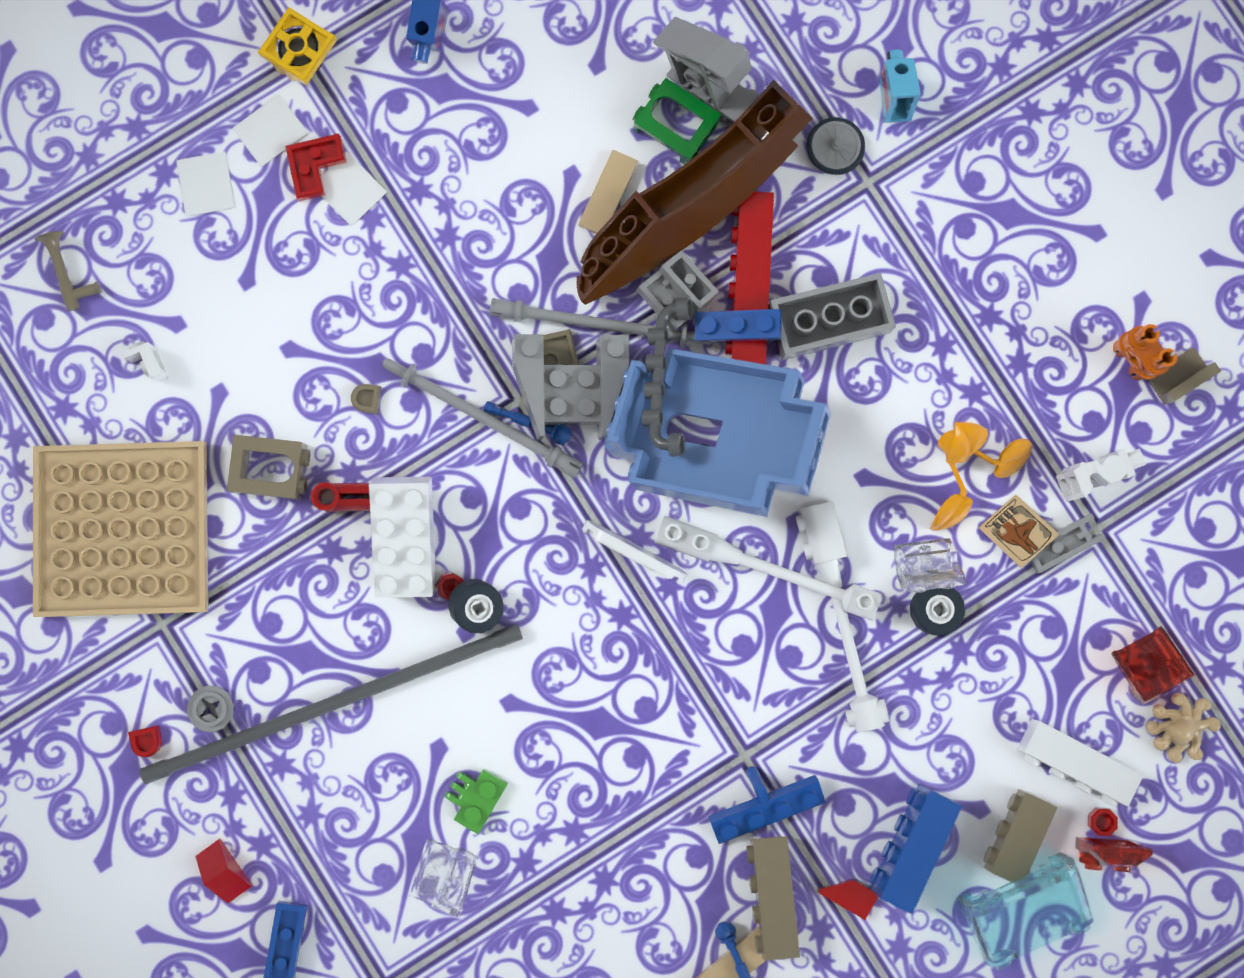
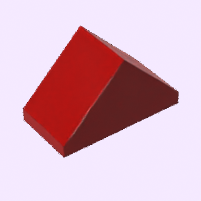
M218 839L195 856L203 885L227 904L253 886L221 839Z

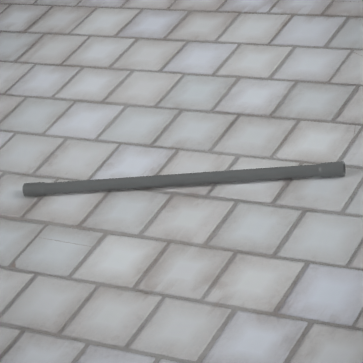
M518 623L495 631L484 638L173 758L163 759L140 768L141 779L147 785L170 776L176 771L492 649L501 648L523 639Z

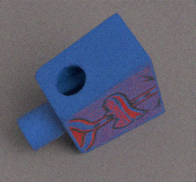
M412 0L406 39L414 46L412 61L428 64L430 50L439 52L449 14V8L444 0Z

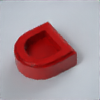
M159 725L128 732L132 751L137 756L150 757L155 755L162 746Z

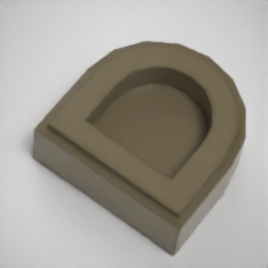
M371 384L356 386L351 393L353 407L363 413L378 415L382 387Z

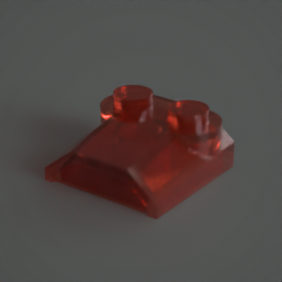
M1162 626L1128 646L1111 653L1130 685L1131 694L1142 705L1177 688L1195 675Z
M1076 837L1075 848L1079 851V862L1083 863L1084 868L1088 870L1100 871L1103 869V866H1113L1114 871L1131 872L1132 867H1138V865L1153 855L1152 848L1134 840Z

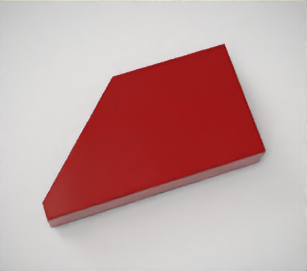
M854 879L845 880L827 887H819L817 891L863 920H866L878 899V896L870 888Z

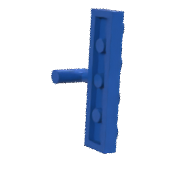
M751 766L747 769L746 773L753 786L756 798L712 814L708 818L718 844L824 804L826 801L816 774L767 793L757 768Z

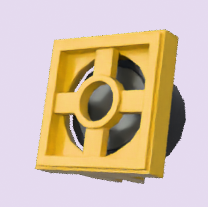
M288 7L257 53L260 57L273 64L274 68L283 76L285 74L291 81L298 80L307 85L313 75L321 68L323 60L336 43L337 38ZM292 27H301V28H294V29H291V30L285 32L287 29H290V28H292Z

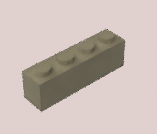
M787 836L750 839L751 845L746 846V856L748 864L753 863L754 875H749L750 892L756 893L757 905L752 906L754 924L759 923L760 935L755 936L757 954H762L764 961L800 958Z

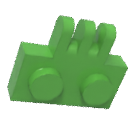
M486 769L482 770L477 781L459 771L456 777L465 782L464 786L453 781L450 787L459 792L458 796L447 791L444 797L461 807L454 821L479 834L507 787L508 782Z

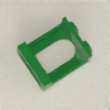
M665 77L661 84L656 83L648 95L650 100L645 107L641 105L635 112L632 119L635 121L634 132L643 131L679 155V162L685 165L699 154L719 125L721 114ZM662 98L674 100L703 120L689 142L653 118L652 111Z

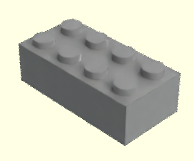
M881 273L770 301L768 309H780L782 311L781 340H776L781 360L890 334L896 328Z

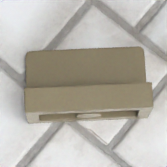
M1191 348L1179 355L1177 362L1169 367L1166 373L1147 380L1162 403L1167 405L1175 402L1221 372V369L1216 362L1206 365L1196 349Z

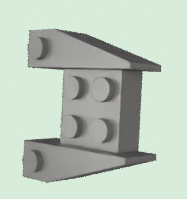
M676 16L653 41L656 46L666 52L671 69L666 76L672 82L721 114L720 122L727 127H730L760 95L757 91L753 89L747 90L739 84L752 69L749 51L738 42L734 44L720 35Z
M515 334L512 339V369L537 440L544 438L545 424L597 425L598 440L605 438L607 427L611 423L615 410V401L623 385L624 372L629 366V335H600L596 340V365H544L543 334Z

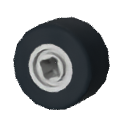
M469 579L461 582L453 589L448 604L451 618L462 629L470 633H484L493 629L499 623L504 608L501 594L495 587L481 579Z
M945 584L926 585L915 593L910 603V617L915 626L922 632L931 635H947L955 631L961 625L965 616V603L960 593L953 587Z

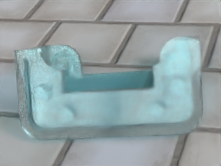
M1062 852L1056 853L1048 857L1049 866L1043 863L1039 865V870L992 891L982 890V895L972 897L971 893L968 892L956 898L981 956L988 966L995 967L997 970L1006 968L1012 964L1011 960L1072 933L1081 934L1091 929L1094 917L1079 870L1073 858Z

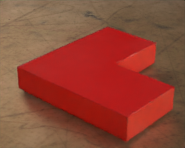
M339 133L285 146L296 199L299 202L326 195L320 169L347 163L342 137Z

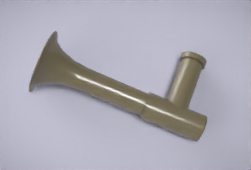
M54 231L39 235L35 238V241L43 243L50 254L68 312L80 309L77 299L102 293L98 281L80 288H73L59 247L60 238L64 231Z

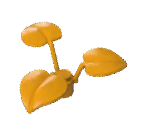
M954 422V430L944 433L938 440L937 445L946 454L945 461L951 467L960 488V494L950 496L943 503L929 529L931 531H939L955 526L967 516L972 507L973 500L970 497H966L967 490L956 468V463L965 462L973 453L996 466L993 471L996 477L1006 478L1015 474L1026 463L1032 451V443L1028 439L1023 438L1014 440L1002 450L999 459H993L979 451L988 438V431L985 427L971 422Z

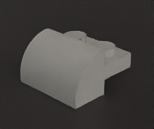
M682 250L663 264L658 272L642 283L636 290L657 315L668 305L676 304L677 298L690 297L693 306L692 319L695 317V312H701L719 293L715 286ZM677 315L669 318L667 326L674 333L689 320L679 321Z

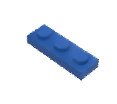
M780 309L695 312L696 342L781 340L782 311Z
M280 900L277 902L264 978H295L308 905Z

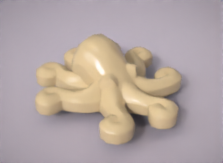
M1174 693L1171 696L1172 703L1181 706V711L1165 709L1160 704L1155 705L1152 708L1154 717L1158 719L1170 718V720L1161 723L1148 721L1145 725L1146 730L1151 735L1165 732L1162 738L1157 737L1153 741V746L1160 751L1166 750L1171 741L1175 744L1167 753V757L1173 763H1179L1182 760L1181 753L1186 749L1189 742V758L1200 760L1203 758V752L1200 749V731L1207 728L1212 732L1218 731L1221 726L1220 721L1214 717L1201 720L1202 712L1211 708V702L1208 699H1197L1192 710L1184 694Z

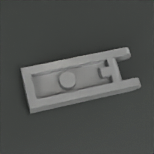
M1092 513L1056 531L1059 535L1030 560L1036 574L1106 539L1103 533L1092 538L1085 523L1094 519Z

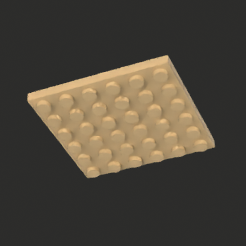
M207 442L33 446V617L208 612Z

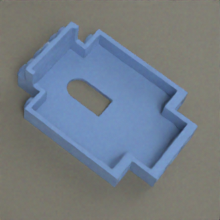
M669 348L666 356L667 368L664 372L665 396L662 399L663 425L660 430L661 436L664 439H668L667 426L670 420L679 415L723 422L716 447L685 442L684 455L670 457L668 451L661 450L653 445L649 436V427H644L642 423V412L644 409H650L651 399H645L644 384L645 382H652V373L647 372L643 362L631 360L629 369H626L624 372L621 396L619 395L615 401L613 422L609 423L607 427L605 448L615 458L635 461L629 467L628 478L636 490L763 517L768 516L775 490L809 496L831 412L825 403L800 399L805 384L800 370Z

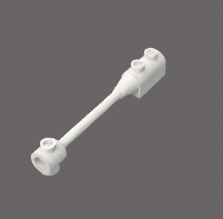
M834 501L800 509L801 515L796 516L800 533L806 531L808 543L803 544L806 559H813L825 583L841 588L842 580L838 559L847 557L848 554ZM831 597L856 692L855 699L850 703L851 709L845 711L849 727L855 726L857 732L884 727L885 722H890L885 700H878V697L868 694L848 614L844 611L842 601Z
M665 515L655 540V544L705 562L710 560L736 565L742 564L842 601L844 611L871 621L875 617L880 604L881 593L853 584L846 590L745 554L742 550L718 537L715 533Z

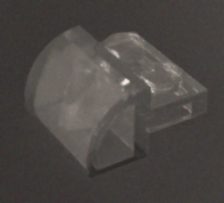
M950 538L894 545V560L900 587L906 588L907 592L921 593L928 589H951L955 586L965 585V574L957 561V550Z
M432 839L426 840L409 897L431 904V908L450 915L461 916L478 856L460 847L454 848Z

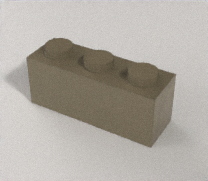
M1018 789L1016 794L1013 793L1007 804L1009 811L1005 820L1002 819L997 825L995 831L997 838L993 847L989 846L983 858L985 865L983 868L1023 887L1058 807Z

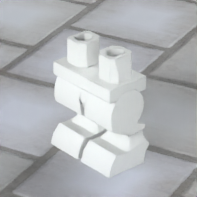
M1124 448L1100 456V459L1096 461L1081 462L1063 468V471L1056 475L1066 502L1086 497L1093 488L1135 476L1134 469L1146 465L1141 450L1136 449L1126 452Z

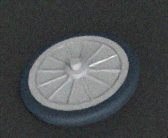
M831 117L820 121L812 128L807 138V153L813 165L820 171L830 175H842L855 169L862 161L865 153V139L861 130L850 120Z

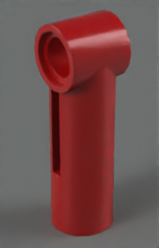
M319 483L312 490L311 500L316 508L326 512L370 511V499H344V495H370L369 483ZM326 490H332L334 493V500L329 505H324L321 499L322 494Z

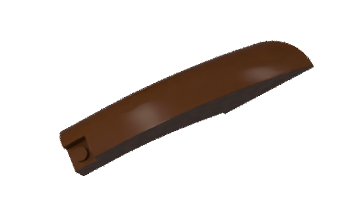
M773 80L742 115L712 144L666 178L640 193L636 190L599 230L587 246L580 261L583 266L581 275L577 276L576 286L581 302L586 305L629 284L663 264L711 230L755 192L795 151L799 145L793 139L813 118Z

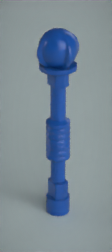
M487 401L483 411L507 417L511 419V422L527 428L533 427L527 415L505 410L490 401ZM555 424L554 427L545 425V433L551 435L550 439H554L557 444H565L571 439V431L568 426L564 424Z
M727 921L719 923L715 929V935L721 940V944H725L727 950H730L736 964L735 969L738 977L752 978L736 948L735 939L737 935L735 934V926Z

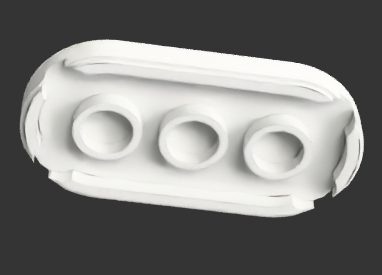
M586 520L582 528L586 534L591 530V536L596 541L667 579H673L676 576L675 582L678 584H683L688 575L685 571L667 560L593 521Z

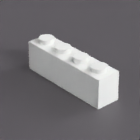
M1034 719L1031 720L1017 750L1025 754L1024 760L1038 767L1040 763L1051 767L1049 773L1062 780H1065L1066 776L1076 780L1075 787L1091 794L1092 790L1102 794L1100 800L1113 807H1117L1118 803L1129 807L1143 778L1142 774Z

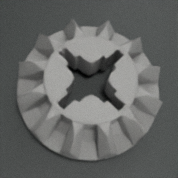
M205 686L195 691L190 697L187 713L191 723L196 728L205 732H214L226 727L233 717L235 704L232 702L230 694L221 687ZM206 701L210 704L220 701L215 709L217 716L213 713L202 716L208 708Z

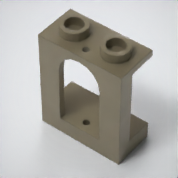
M233 435L226 491L234 494H252L301 501V494L305 495L307 489V478H304L305 466H309L311 452L307 449L308 445L299 441ZM250 451L288 456L294 464L292 476L284 482L247 479Z

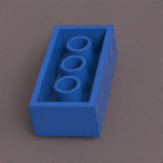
M918 784L916 789L912 788L906 800L908 808L904 815L901 814L898 817L894 826L895 836L892 842L888 841L882 851V857H884L880 868L876 867L869 881L872 884L870 889L881 900L912 915L962 808V805L921 784Z

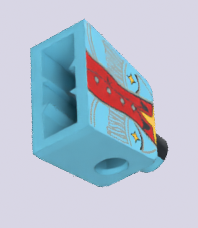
M891 50L886 54L887 61H885L880 77L884 123L911 121L921 95L915 61L912 58H904L902 50Z

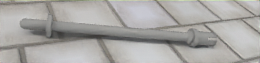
M492 298L490 305V316L512 318L515 322L531 318L647 336L649 328L656 327L647 324L528 307L523 300L519 299L517 302ZM683 324L682 330L677 329L674 333L670 328H667L668 339L680 341V348H684L685 342L703 345L712 343L696 342L695 332L687 331L688 324Z
M389 358L383 361L382 365L386 370L403 378L401 386L406 387L411 383L544 457L548 467L552 468L554 466L574 479L577 477L584 463L562 452V448L559 446L549 448L415 373L417 368L415 364L406 368Z

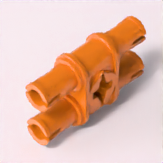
M1154 324L1132 328L1130 331L1123 333L1113 345V352L1119 351L1115 355L1125 357L1130 363L1129 374L1135 373L1132 377L1134 380L1155 378L1157 375L1166 373L1169 367L1177 362V354L1170 355L1174 350L1170 348L1163 349L1159 343L1160 330L1154 332L1153 329L1157 328Z

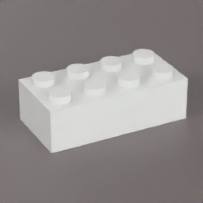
M374 477L369 483L374 598L432 597L436 590L432 477Z

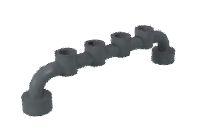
M690 297L677 298L676 304L668 305L662 309L657 316L656 327L649 328L647 332L648 344L650 346L654 345V355L646 356V370L653 373L652 382H645L644 397L645 399H651L650 409H644L642 412V423L644 427H649V436L653 445L661 450L668 451L670 457L684 455L685 439L683 433H670L668 439H664L660 433L661 426L663 425L662 399L665 396L664 372L667 368L665 356L666 345L668 344L667 322L674 315H677L679 321L692 319L693 306Z

